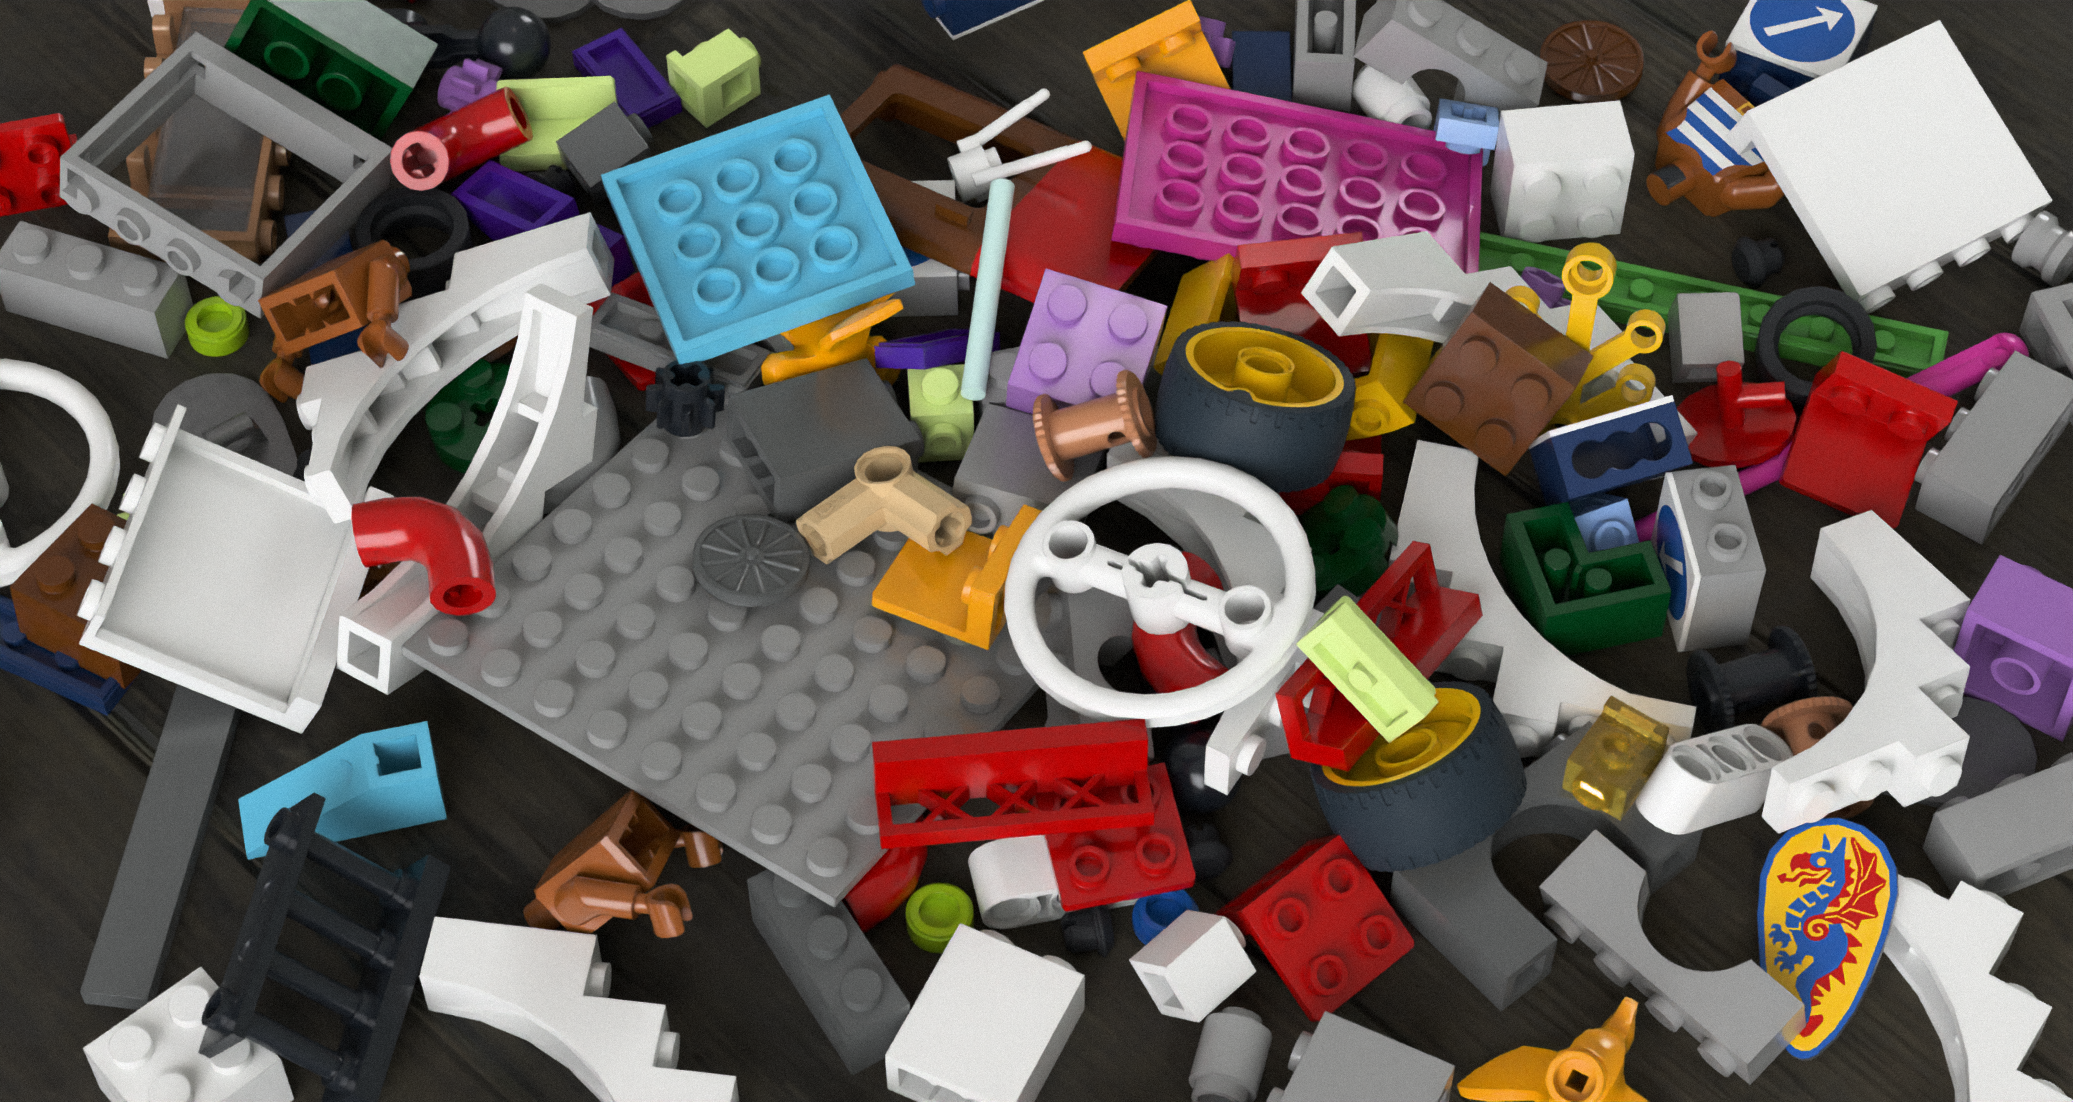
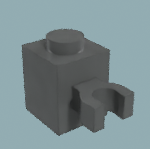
M615 101L556 141L562 162L595 206L608 198L601 174L652 157L649 145L654 143L650 131L636 113L626 117Z

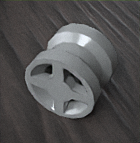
M2044 210L2029 223L2013 249L2012 261L2024 268L2034 267L2040 271L2041 279L2053 287L2059 285L2073 270V230L2067 231L2059 226L2058 217Z

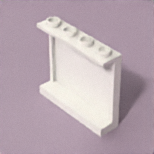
M1940 20L1748 110L1726 135L1738 155L1755 147L1757 148L1845 294L1860 303L1867 314L1874 312L1896 297L1893 290L1905 284H1908L1911 291H1915L1934 281L1944 273L1941 266L1953 260L1957 262L1959 267L1966 266L1991 250L1989 242L2001 236L2007 244L2018 240L2034 217L2052 202L2051 197Z
M178 404L166 426L154 422L143 445L139 458L150 462L144 477L134 473L122 498L119 510L130 515L124 529L116 526L112 527L100 554L98 562L109 566L104 581L102 583L92 579L79 607L77 616L88 620L79 644L302 734L322 706L337 662L340 614L358 601L369 567L366 568L363 565L358 554L352 519L334 524L323 503L312 499L304 481L179 429L187 408ZM370 486L364 495L363 502L393 498L394 496Z

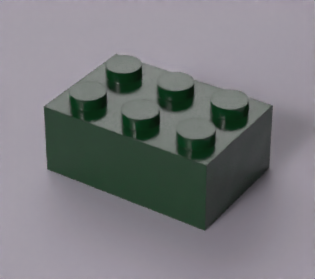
M250 0L223 48L376 139L381 140L415 87L438 44L366 0Z

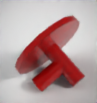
M1731 360L1723 361L1717 365V385L1707 386L1689 395L1677 407V411L1698 433L1688 446L1692 461L1708 467L1736 465L1737 469L1761 464L1779 455L1790 444L1797 426V417L1793 406L1785 395V381L1765 383L1743 382L1741 365Z

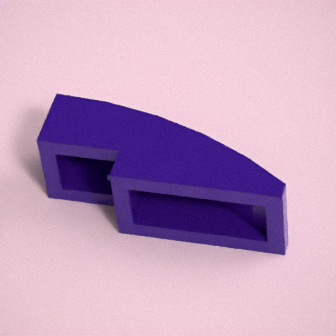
M491 160L485 163L450 194L466 210L468 219L493 241L580 215L575 198ZM597 224L614 258L612 286L629 277L635 271L624 236Z

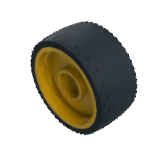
M1219 321L1216 323L1210 322L1209 324L1204 323L1200 326L1196 325L1191 329H1187L1186 332H1182L1177 337L1167 359L1156 401V438L1159 439L1160 445H1163V449L1168 451L1170 456L1203 458L1230 465L1256 477L1276 493L1307 490L1310 487H1316L1317 484H1322L1324 480L1331 476L1341 455L1354 408L1355 379H1353V374L1350 373V369L1345 366V363L1340 361L1332 352L1309 339L1307 340L1302 336L1292 334V332L1256 323Z
M1458 681L1431 683L1436 690L1434 697L1439 702L1428 715L1390 743L1380 734L1349 771L1311 763L1310 774L1315 792L1330 828L1334 834L1341 836L1365 868L1380 872L1404 871L1426 867L1430 864L1450 859L1452 856L1463 853L1465 850L1474 847L1477 843L1484 841L1489 835L1494 834L1518 810L1517 807L1521 805L1527 790V780L1521 757L1504 717L1490 695L1478 685L1475 686L1472 683L1467 684L1466 682Z

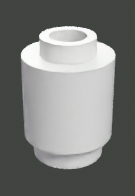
M1367 64L1360 69L1352 86V95L1368 118L1423 129L1429 128L1432 122V114L1429 111L1430 102L1412 77L1404 84H1400Z

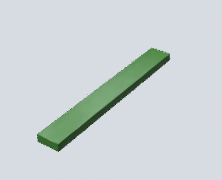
M1480 232L1479 272L1511 266L1521 277L1525 267H1535L1562 279V271L1570 251ZM1581 261V264L1588 270L1596 271L1602 268L1595 262ZM1616 261L1617 271L1613 285L1605 296L1598 299L1597 305L1612 321L1627 324L1629 317L1638 310L1648 309L1655 311L1665 321V333H1669L1668 311L1677 293L1735 292L1740 297L1743 349L1754 352L1763 317L1773 304L1783 296ZM1565 289L1562 298L1572 301V294ZM1818 315L1803 316L1789 323L1781 333L1778 343L1780 358L1822 367L1828 364L1841 351L1851 355L1853 352L1851 339L1844 327L1830 318ZM1868 315L1874 324L1877 342L1873 360L1874 365L1908 378L1943 361L1948 331ZM1639 326L1642 328L1651 329L1647 326Z

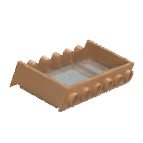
M163 0L165 15L154 14L152 20V32L157 56L145 57L144 78L149 76L195 32L224 47L250 0ZM193 94L126 157L131 189L252 262H256L258 265L265 262L266 256H271L276 251L277 226L276 221L272 220L273 211H282L285 187L283 175H279L281 166L290 165L292 152L196 94ZM109 228L108 238L110 247L167 263L143 247L126 242L115 230Z

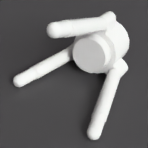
M1044 88L1039 90L978 133L956 141L960 153L948 157L947 161L963 202L976 198L977 202L988 199L990 184L995 179H1006L1009 176L1070 159L1071 157L1087 153L1092 149L1089 141H1082L1006 164L1001 163L995 147L983 150L982 145L1050 97L1049 90Z

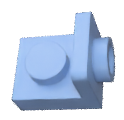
M1440 98L1433 130L1435 131V141L1446 142V148L1463 154H1478L1481 148H1483L1482 166L1487 165L1490 150H1495L1498 136V108Z
M1602 493L1569 503L1588 553L1639 543L1627 498Z

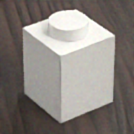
M1186 910L1129 959L1161 1014L1198 1023L1257 972L1244 951L1246 947L1245 938L1231 920L1224 916Z

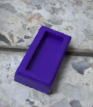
M622 28L572 51L574 66L583 77L611 76L615 79L618 106L626 117L636 113L646 127L650 128L682 112L679 95Z
M951 328L880 342L878 346H874L876 368L929 369L965 361L970 329ZM994 332L992 352L1001 350L999 332Z

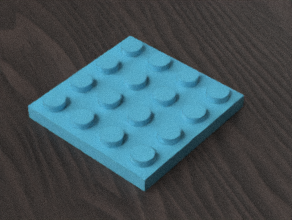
M830 94L601 174L606 194L679 365L695 361L702 362L915 285L913 269Z

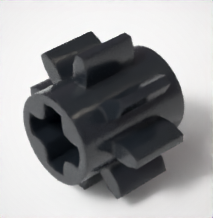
M675 360L664 369L658 367L655 374V384L646 386V411L657 412V428H664L667 432L679 437L695 436L703 432L706 427L710 429L715 427L716 412L724 410L725 386L713 384V368H707L698 361L679 365L678 361Z

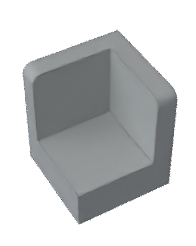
M1735 292L1677 293L1668 311L1672 383L1717 382L1716 367L1723 361H1736L1742 367L1745 362L1739 295Z

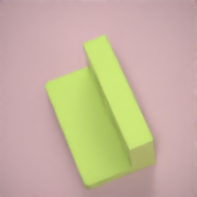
M611 76L499 80L496 83V90L506 86L514 92L527 114L533 133L531 141L499 155L501 165L513 171L547 170L550 165L568 169L561 160L556 141L614 101L618 105L615 79Z
M1342 596L1296 643L1305 655L1389 743L1425 718L1439 702L1434 697L1436 694L1434 686L1348 596Z

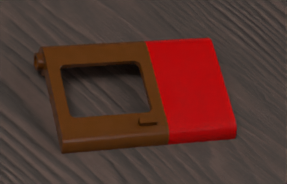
M894 64L887 71L879 72L872 85L840 117L852 141L875 118H878L885 122L898 119L957 144L956 141L978 133L1009 110L910 68ZM1024 116L982 145V148L986 150L995 147L1001 163L1006 164L1059 147L1079 143L1083 140ZM1092 145V149L1087 153L1019 173L1011 180L1015 185L1001 282L1002 290L1034 303L1046 268L1121 292L1128 288L1161 250L1139 248L1131 244L1111 240L1123 157ZM861 160L901 246L977 278L987 205L982 208L968 206Z

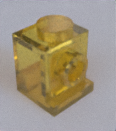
M1610 696L1604 704L1601 715L1569 756L1562 788L1572 793L1584 806L1593 810H1602L1621 821L1663 758L1670 728L1619 699Z

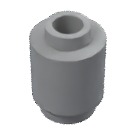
M1226 1007L1222 1012L1210 1014L1205 1018L1189 1076V1084L1193 1088L1192 1102L1255 1101L1272 1041L1270 1030L1262 1024V1019L1256 1013L1240 1007Z

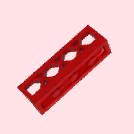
M1412 541L1356 603L1375 625L1377 617L1382 611L1378 628L1426 679L1434 673L1483 616L1479 594L1439 586L1431 546L1429 543ZM1413 577L1416 591L1406 601L1411 578ZM1309 658L1302 663L1275 693L1290 755L1293 759L1349 771L1380 735L1372 724ZM1313 689L1309 710L1305 714L1302 700Z
M1145 719L872 742L873 784L881 849L1154 825L1155 811L1147 772L1148 734ZM1133 785L1136 803L1109 805L1097 798L1096 795L1104 787ZM1055 792L1069 800L1059 810L1041 811L1028 803L1037 793ZM988 798L1000 806L991 816L972 817L960 809L969 799ZM919 803L932 812L922 822L893 824L891 806Z

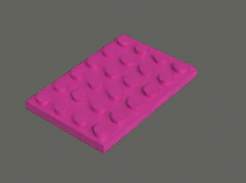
M1137 71L1132 89L1111 240L1131 244L1139 248H1151L1191 256L1199 260L1215 261L1228 253L1235 257L1237 245L1354 232H1362L1364 242L1427 231L1465 274L1479 272L1483 148H1481L1478 154L1458 153L1446 148V142L1435 141V131Z

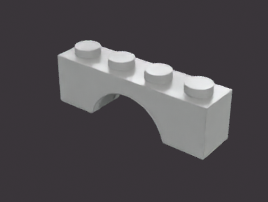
M1596 829L1539 886L1546 910L1543 918L1547 924L1568 943L1573 944L1579 938L1597 954L1593 959L1595 964L1615 984L1624 988L1630 982L1649 999L1645 1002V1006L1666 1028L1676 1032L1680 1027H1683L1701 1043L1697 1047L1699 1054L1723 1076L1729 1077L1735 1072L1751 1085L1806 1027L1805 1004L1752 960L1721 971H1696L1676 965L1656 951L1642 930L1643 914L1650 897L1647 873Z

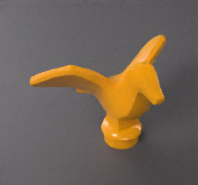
M892 293L780 333L794 346V349L792 351L768 354L761 365L764 385L867 358L880 379L889 381L892 386L898 378L901 369L876 368L874 346H878L880 342L887 340L883 336H869L871 326L884 321L904 309L901 299L887 301L894 294Z
M1625 997L1617 1010L1604 1022L1601 1028L1586 1030L1575 1038L1569 1048L1559 1052L1544 1048L1522 1046L1497 1056L1475 1069L1457 1084L1460 1096L1471 1100L1488 1102H1649L1644 1096L1625 1083L1623 1074L1625 1055L1634 1041L1638 1002L1632 998Z

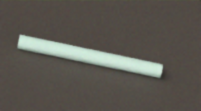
M1002 178L995 179L990 184L961 386V395L972 401L982 400L986 396L1015 189L1013 182Z

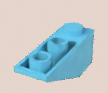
M427 721L360 734L238 799L248 860L266 856L269 846L264 843V835L274 815L281 808L286 807L289 809L314 792L326 798L315 831L334 842L447 819L438 764Z

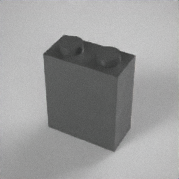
M867 358L729 395L727 442L773 517L783 522L800 518L813 507L856 478L854 466L857 460L864 453L874 448L895 446L905 450L910 455L913 471L916 473L919 457L924 454V440L919 426L914 420H907L897 404L896 395L891 384L887 380L880 379Z

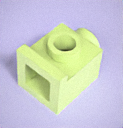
M729 28L709 41L698 44L691 52L684 56L680 55L676 50L666 55L670 86L681 98V105L706 128L761 94L759 76L761 58L759 53L747 38H739Z

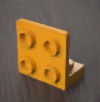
M1187 0L1083 52L1090 72L1124 141L1126 138L1132 89L1137 71L1230 89L1202 32L1200 19L1191 0Z
M1023 504L1009 527L1001 525L993 539L967 530L963 544L947 556L940 551L930 552L909 538L873 591L872 606L989 650L1007 622L1004 611L1005 582L1011 559L1022 536L1042 511Z

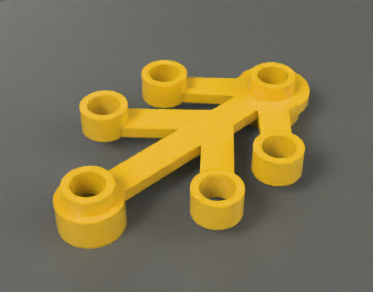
M1583 243L1574 247L1567 255L1562 271L1563 284L1572 294L1566 337L1590 353L1593 358L1577 388L1538 437L1550 430L1557 429L1554 424L1571 425L1647 403L1653 395L1656 382L1654 373L1645 365L1633 363L1626 365L1620 370L1615 387L1580 404L1583 385L1638 353L1647 354L1656 351L1662 344L1666 328L1664 319L1657 312L1648 309L1638 310L1629 317L1626 330L1590 350L1598 299L1610 291L1617 271L1614 255L1599 243ZM1581 261H1592L1599 264L1602 268L1596 271L1588 270L1581 264ZM1514 286L1505 292L1516 301L1525 304L1531 312L1541 318L1538 314L1540 300L1536 292L1531 288ZM1647 326L1655 332V335L1643 337L1635 331V328ZM1637 380L1645 386V389L1640 391L1632 390L1626 386L1625 382Z

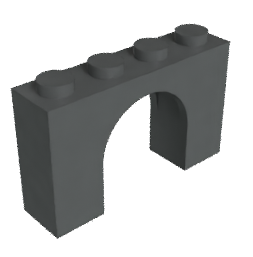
M1590 721L1570 736L1566 733L1556 736L1543 749L1539 759L1524 770L1527 780L1525 797L1522 799L1521 805L1517 807L1518 810L1494 834L1489 835L1484 841L1477 843L1474 847L1465 850L1463 853L1452 856L1450 859L1413 870L1407 869L1393 872L1389 903L1500 1011H1503L1551 973L1558 940L1499 881L1494 871L1492 860L1506 845L1519 838L1540 833L1562 834L1583 842L1596 829L1646 871L1650 896L1696 859L1703 829L1676 835L1665 832L1649 822L1638 810L1636 797L1650 776Z

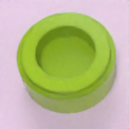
M220 296L209 297L199 301L192 306L185 318V328L191 346L197 352L206 356L220 357L229 355L240 349L249 336L250 329L245 310L240 306H233L227 303Z
M948 883L928 884L918 889L907 903L906 927L908 935L919 948L925 951L943 953L960 923L974 928L973 904L969 896L955 885Z

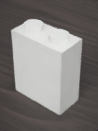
M960 923L885 1054L887 1089L917 1102H1035L1084 1011L1085 975L1077 972L1072 965L1061 958L1051 955L1040 957L1014 946L1007 937L996 931H978Z

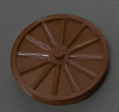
M1580 20L1564 24L1553 30L1545 38L1540 49L1539 58L1548 63L1544 81L1556 93L1573 101L1596 103L1618 100L1633 91L1642 77L1644 54L1640 44L1626 30L1608 22Z

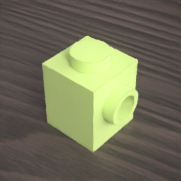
M965 364L945 365L929 369H907L910 420H914L917 423L924 440V454L919 457L918 462L963 460L974 435L973 401L961 395Z

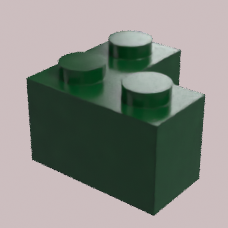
M1568 502L1506 514L1499 560L1520 614L1562 654L1569 656L1662 636L1672 591L1651 540L1588 553Z

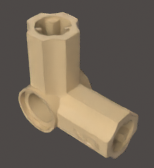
M882 446L864 453L854 466L856 478L796 520L798 532L805 539L813 556L827 565L876 530L883 532L900 531L928 551H940L947 556L963 544L966 531L972 524L969 507L913 471L910 455L905 450L895 446Z

